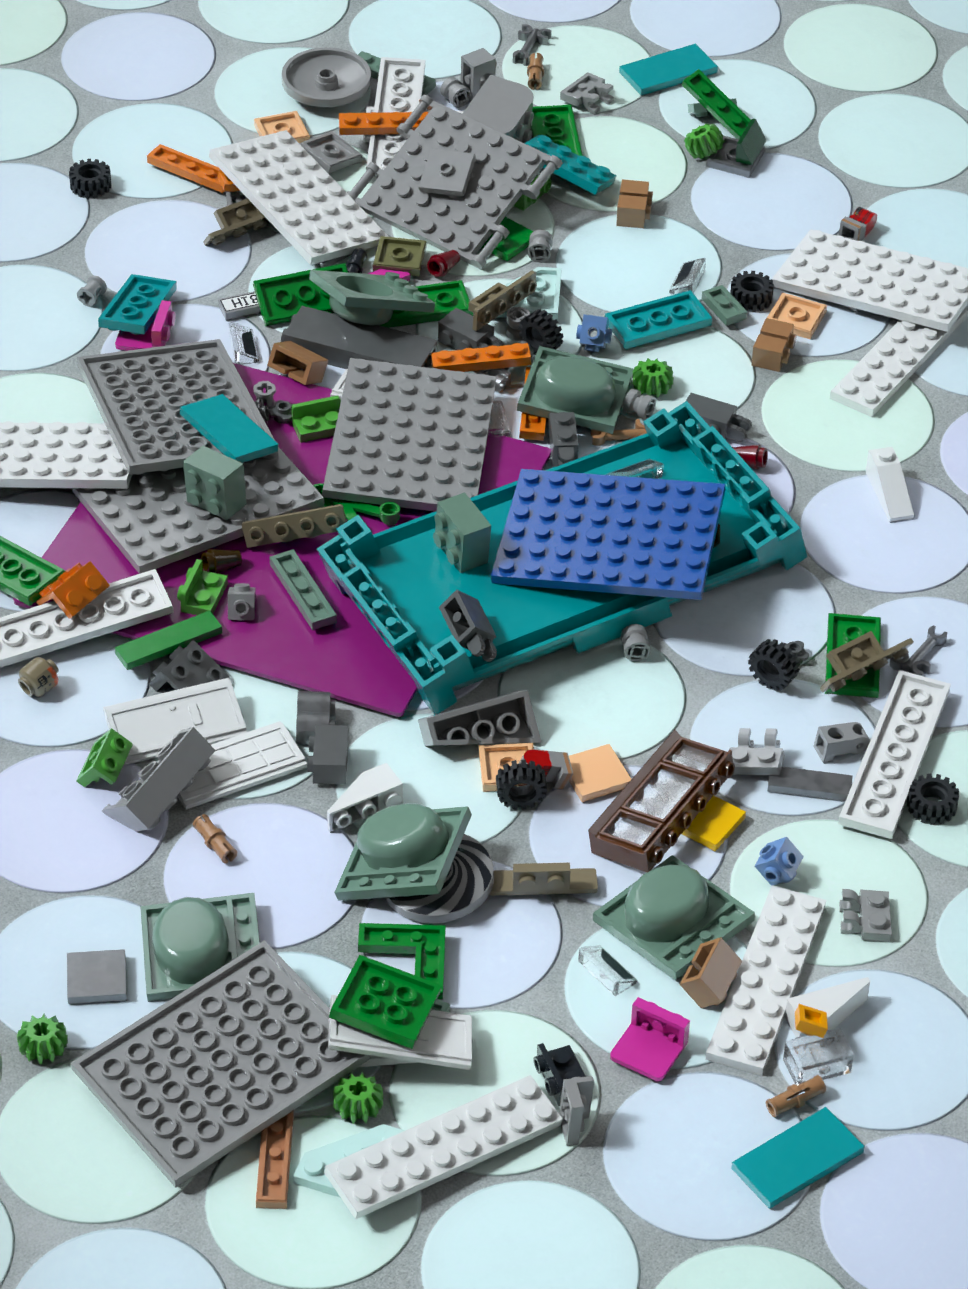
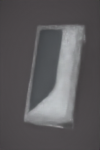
M706 258L684 262L669 289V293L675 295L689 290L694 293L705 272Z
M229 321V337L234 362L240 365L259 363L253 329Z
M647 459L606 475L659 479L662 478L664 465L661 462Z
M601 945L579 948L578 961L614 996L619 995L638 983V980Z

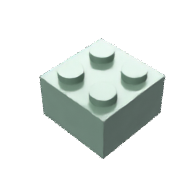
M205 446L200 447L183 461L188 503L226 520L247 504L243 463Z
M464 492L437 502V514H435L436 527L433 538L436 546L441 547L447 555L448 561L452 565L454 564L460 573L487 564L491 524Z

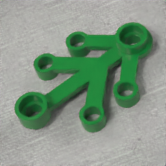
M324 484L313 485L322 495ZM324 498V506L320 507L343 505L347 521L357 516L355 511L380 517L386 525H394L400 519V507L394 502H386L377 507L362 502Z

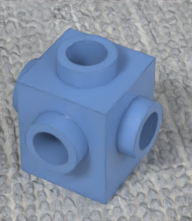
M583 315L582 325L578 324L576 339H580L579 343L581 346H585V350L599 352V348L605 349L606 343L611 342L612 329H608L610 320L607 317ZM597 331V335L591 337V333Z
M784 837L767 843L761 849L760 857L754 867L771 886L782 882L788 883L796 876V870L804 856L788 837Z

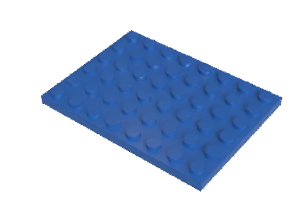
M521 469L492 570L491 581L495 584L702 600L725 496V484Z

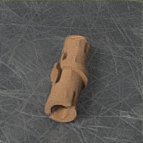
M535 53L530 55V64L527 67L528 87L534 90V84H536V90L542 86L544 58L540 53H537V58H535Z
M203 814L202 818L198 816L193 822V827L204 838L205 845L209 849H213L223 863H228L227 858L230 862L233 861L237 856V850L228 842L224 831L217 828L206 814Z
M816 1075L799 1085L792 1084L787 1087V1091L767 1099L766 1107L772 1117H777L793 1107L800 1108L805 1105L806 1101L825 1093L826 1085L823 1079Z

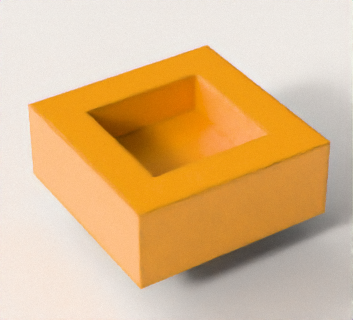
M798 1004L795 1011V1029L808 1036L815 1035L824 1038L828 1030L827 1012Z

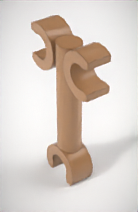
M636 419L635 429L614 430L613 434L591 429L592 445H603L606 440L632 439L647 432L645 426L640 423V419Z

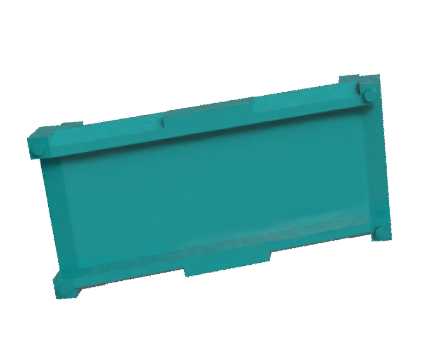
M685 401L670 412L663 408L643 421L646 434L545 470L725 484V496L719 518L720 544L712 550L703 593L778 563L787 571L808 557L801 528L771 496L770 489L714 426L710 427L688 401ZM646 460L654 461V463L631 471L612 473ZM518 481L470 498L491 524L488 563L460 573L456 566L448 561L447 555L441 547L436 546L433 534L435 533V514H437V511L376 534H372L361 517L357 515L336 528L339 535L317 548L330 579L342 595L347 593L414 680L421 698L434 715L441 713L458 702L454 694L456 690L570 645L579 654L621 637L622 630L631 624L647 627L672 617L669 606L687 599L492 583V570ZM456 590L479 600L497 636L493 640L497 655L492 662L483 660L482 656L472 655L471 651L463 648L452 635L439 606Z

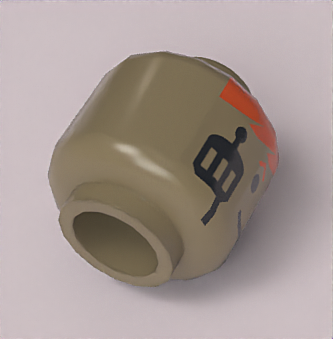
M36 657L20 669L18 683L28 696L42 697L58 684L57 673L59 669L51 659L46 661L41 657Z

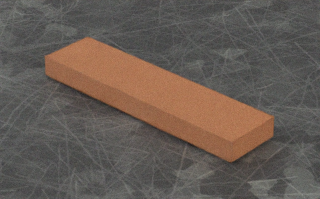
M294 1110L261 1132L256 1208L287 1209Z

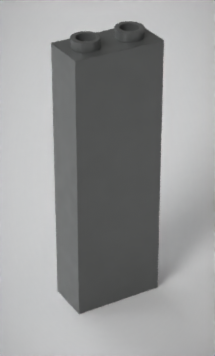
M302 306L298 313L292 316L290 325L287 329L283 330L281 335V342L292 341L328 359V365L348 369L350 358L432 368L431 353L437 352V340L380 325H365L351 322L337 314Z

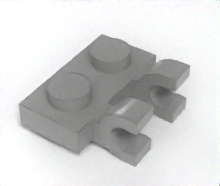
M587 72L560 92V100L577 107L584 104L588 112L596 114L600 111V106L594 104L600 99L606 104L614 101V97L608 94L613 90V85L605 84V79Z
M750 728L739 729L738 747L729 748L732 750L733 763L735 764L733 775H780L785 755L783 748H780V740H776L777 729L766 728L764 748H753L754 741L750 740Z
M842 889V900L839 901V912H843V921L840 924L841 934L861 933V940L890 942L892 931L889 891L860 889L858 896L851 889Z

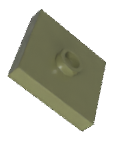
M380 236L373 262V272L378 269L408 272L410 276H420L427 241Z

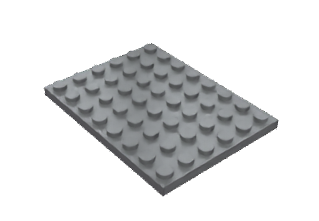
M220 339L77 357V366L129 475L159 470L167 471L184 467L183 461L202 446L223 454L180 415L181 406L220 394L227 397L274 439Z
M350 358L322 496L324 498L379 505L386 502H394L399 507L434 512L437 511V502L464 492L469 498L477 496L497 376Z
M279 447L275 455L259 457L243 463L247 504L228 520L187 502L184 467L167 471L159 470L143 474H132L128 489L72 488L73 493L139 574L244 536L242 523L245 521L312 510L324 506V497Z
M264 940L71 1062L73 1072L176 1188L370 1060L371 1055L329 1049L330 1008Z

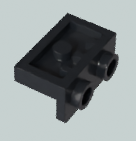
M544 1043L537 1044V1056L533 1058L535 1069L538 1074H543L548 1095L554 1096L558 1106H560L564 1079L586 1076L570 1045L547 1051Z

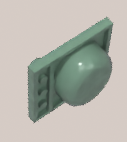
M310 270L309 279L330 295L329 304L331 309L341 318L365 325H382L391 319L394 310L434 312L435 302L430 300L427 294L419 292L417 287L411 286L409 281L401 279L397 273L386 272L385 275Z
M539 346L519 398L516 411L549 418V413L574 412L577 426L613 434L634 369Z
M405 803L390 806L375 814L368 815L365 822L359 828L357 842L334 893L338 901L440 894L472 816L469 807L431 809L421 804Z
M671 855L593 912V921L671 978L677 980L686 973L689 966L693 965L691 961L700 944L720 937L727 942L755 921V912L703 877L697 870L690 868Z
M255 893L204 899L183 897L171 903L140 906L147 1001L174 998L258 945L260 940Z

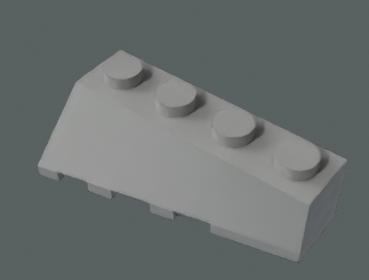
M528 690L512 692L418 719L425 746L541 743Z
M194 727L181 730L156 755L159 761H153L145 766L138 773L141 779L135 781L129 787L125 786L118 793L122 798L115 805L108 804L102 812L136 832L153 829L160 822L159 816L163 811L170 809L177 802L176 796L181 790L184 791L194 782L193 776L209 765L211 762L210 756L216 750Z

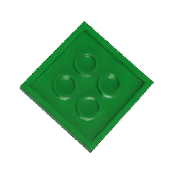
M359 955L331 1007L329 1018L413 1049L440 994L442 985Z

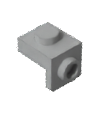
M245 583L229 587V620H254L256 587H250L249 584Z

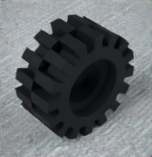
M87 159V162L79 160L80 164L75 162L70 167V189L73 190L74 194L78 193L79 197L85 195V198L90 196L97 198L98 194L103 196L104 192H109V188L112 186L110 166L106 165L104 161L99 163V159L94 161Z
M751 270V273L748 274V271H743V275L738 273L736 277L732 278L730 293L747 312L749 309H752V312H756L757 309L763 311L764 307L768 308L772 304L773 280H769L770 277L768 275L763 277L762 272L755 274V271Z
M541 309L535 310L520 321L521 325L518 326V329L521 330L519 336L524 338L521 341H526L530 344L534 355L537 354L539 346L556 350L563 343L562 338L564 337L563 333H560L562 330L561 326H557V319L553 320L551 313L547 315V311H541Z
M776 639L763 641L750 654V659L748 660V664L751 665L749 667L750 672H755L753 677L755 679L759 678L761 685L766 683V688L771 689L773 687L774 691L783 690L800 672L798 668L800 663L795 661L798 657L796 654H791L792 649L790 647L786 649L785 643L781 642L778 644Z
M516 760L511 761L512 766H509L507 763L503 765L504 770L500 768L498 775H496V786L499 801L501 803L504 802V806L508 808L512 805L514 810L521 806L522 810H526L527 805L533 808L536 807L535 802L538 804L543 802L542 798L547 796L545 771L544 769L542 770L541 765L535 766L534 761L526 764V760H521L520 764H517ZM522 783L527 784V785H525V786H515V785H517V784H522Z
M932 773L927 774L926 778L923 775L918 776V780L914 779L909 788L908 811L910 814L913 813V817L916 820L921 817L922 823L930 820V825H935V821H938L939 824H944L945 819L949 822L957 811L959 789L956 788L954 781L949 784L950 778L945 777L944 780L941 779L940 774H936V778L932 777ZM925 797H936L942 801L933 802L925 799Z

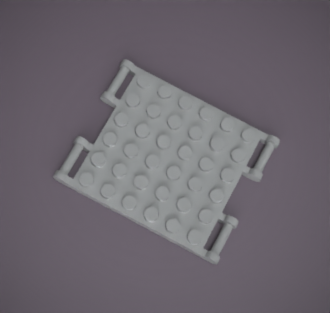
M424 94L420 98V103L415 110L396 129L401 136L408 140L384 170L375 163L370 162L366 167L367 171L353 189L347 191V193L367 214L420 240L427 241L428 244L444 252L456 250L460 255V260L476 268L483 269L487 263V258L502 239H506L509 235L507 228L499 225L522 194L536 199L540 194L539 190L552 173L558 170L563 163L557 156L543 153L450 109ZM429 109L430 112L426 115V117L415 129V131L412 130L411 128L421 117V115L425 112V110ZM430 149L475 154L476 160L464 196L420 192L418 186ZM544 165H547V166L545 167V169L542 171V173H541V174L538 176V178L535 180V182H534L532 185H530L531 182L534 180V178L538 175V173H539V172L541 171V169L544 167ZM374 176L377 177V179L368 189L365 195L361 199L358 198L359 194L367 186L370 180ZM491 234H493L492 238L489 240V242L486 244V246L482 249V251L479 253V255H476V254L478 253V251L481 249V247H482V246L485 244V242L488 240V238L491 236Z

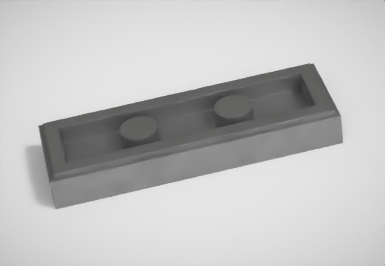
M782 767L780 775H769L767 791L846 801L852 786L853 775Z

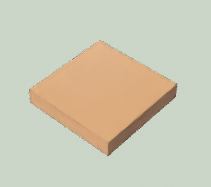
M297 111L254 119V126L259 136L287 130L298 143L310 139V135Z
M782 293L767 318L794 324L793 334L811 339L827 312V305Z
M533 743L478 745L483 792L497 791L496 775H498V770L500 768L504 770L503 765L506 763L512 766L511 761L516 760L518 764L525 751L534 750ZM522 783V784H517V785H515V786H525V785H527V784Z
M610 744L569 756L573 771L569 782L581 802L621 791L631 781V777Z

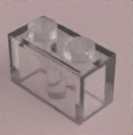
M841 1028L827 1030L824 1038L813 1035L796 1037L785 1041L783 1061L795 1085L812 1079L816 1075L825 1080L845 1075L852 1071L854 1053Z

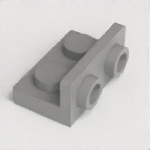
M592 1076L564 1079L559 1114L563 1119L561 1128L566 1146L579 1144L580 1132L584 1131V1119L589 1118L594 1088Z

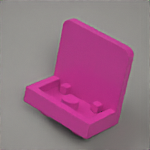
M161 301L156 318L145 334L136 335L120 330L115 342L116 349L129 351L165 346L166 342L169 341L170 330L174 326L176 318L175 312L172 311L171 301Z
M637 997L632 1004L631 1024L612 1049L610 1059L650 1079L662 1081L688 1044L690 1020L680 1014L659 1007L653 1002Z

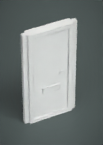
M229 678L103 707L109 730L112 728L133 744L124 765L157 758L156 755L183 729L194 727L210 745L247 733L246 725Z
M279 721L212 744L211 746L216 751L210 756L211 762L202 771H198L193 776L194 782L184 791L181 790L177 796L187 810L307 768V762L284 724Z
M331 995L330 1010L337 998V995ZM432 1010L413 1049L329 1018L328 1047L331 1050L470 1070L472 1061L471 1015Z

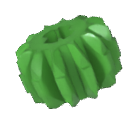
M705 124L704 126L692 129V132L686 135L684 142L687 151L693 159H703L704 157L716 154L717 150L723 147L724 140L722 132L715 124Z
M647 358L646 362L639 361L638 365L634 367L632 374L634 389L639 390L641 394L646 393L650 396L655 395L659 397L660 393L667 394L668 390L672 389L674 381L672 367L667 365V361L659 362L658 358L656 360Z
M45 1013L41 1018H36L32 1015L30 1022L22 1021L21 1029L18 1030L17 1034L19 1051L21 1055H26L29 1062L38 1059L40 1064L45 1059L53 1062L55 1056H63L64 1048L68 1044V1035H66L64 1022H59L56 1015L48 1019Z
M350 1072L348 1079L340 1078L338 1086L334 1087L333 1106L335 1111L340 1112L342 1120L351 1117L353 1124L357 1119H362L366 1123L368 1116L376 1118L378 1110L382 1109L384 1104V1098L382 1097L383 1088L381 1084L376 1083L374 1076L366 1078L362 1072L359 1077H355Z

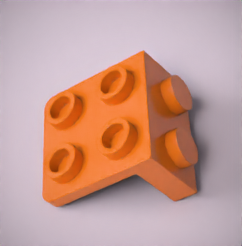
M91 561L83 566L79 562L71 569L69 568L62 573L53 584L44 588L39 593L41 598L36 603L42 605L53 598L70 619L110 585Z

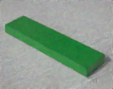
M700 69L684 79L682 86L736 139H740L751 119Z
M207 611L115 647V654L124 667L130 670L171 654L179 646L186 648L193 640L199 643L222 634V626L211 611Z

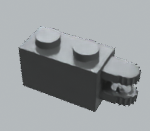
M455 308L438 322V341L455 350L484 348L492 345L504 346V343L494 336L493 326L487 324L477 331L473 330V316L458 308Z
M690 393L686 400L710 427L714 426L725 440L728 438L743 441L747 435L746 431L748 432L752 427L751 420L736 415L737 406L695 393Z
M574 412L549 413L548 436L553 468L578 459L579 445Z
M456 590L439 606V609L458 643L463 648L471 651L472 655L482 656L483 660L492 662L497 655L493 643L497 636L479 600Z

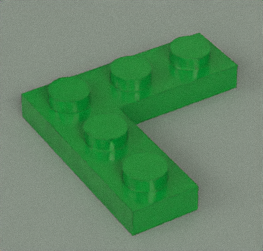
M359 923L358 952L415 954V975L442 985L437 999L443 1000L446 925Z

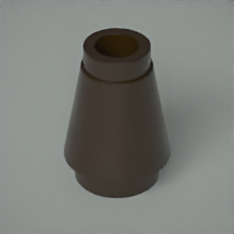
M209 549L201 556L203 570L217 574L242 564V556L239 550Z

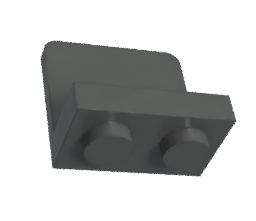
M193 640L185 649L179 646L169 656L172 661L168 665L163 662L153 672L156 677L149 685L157 691L168 682L175 690L229 678V676Z

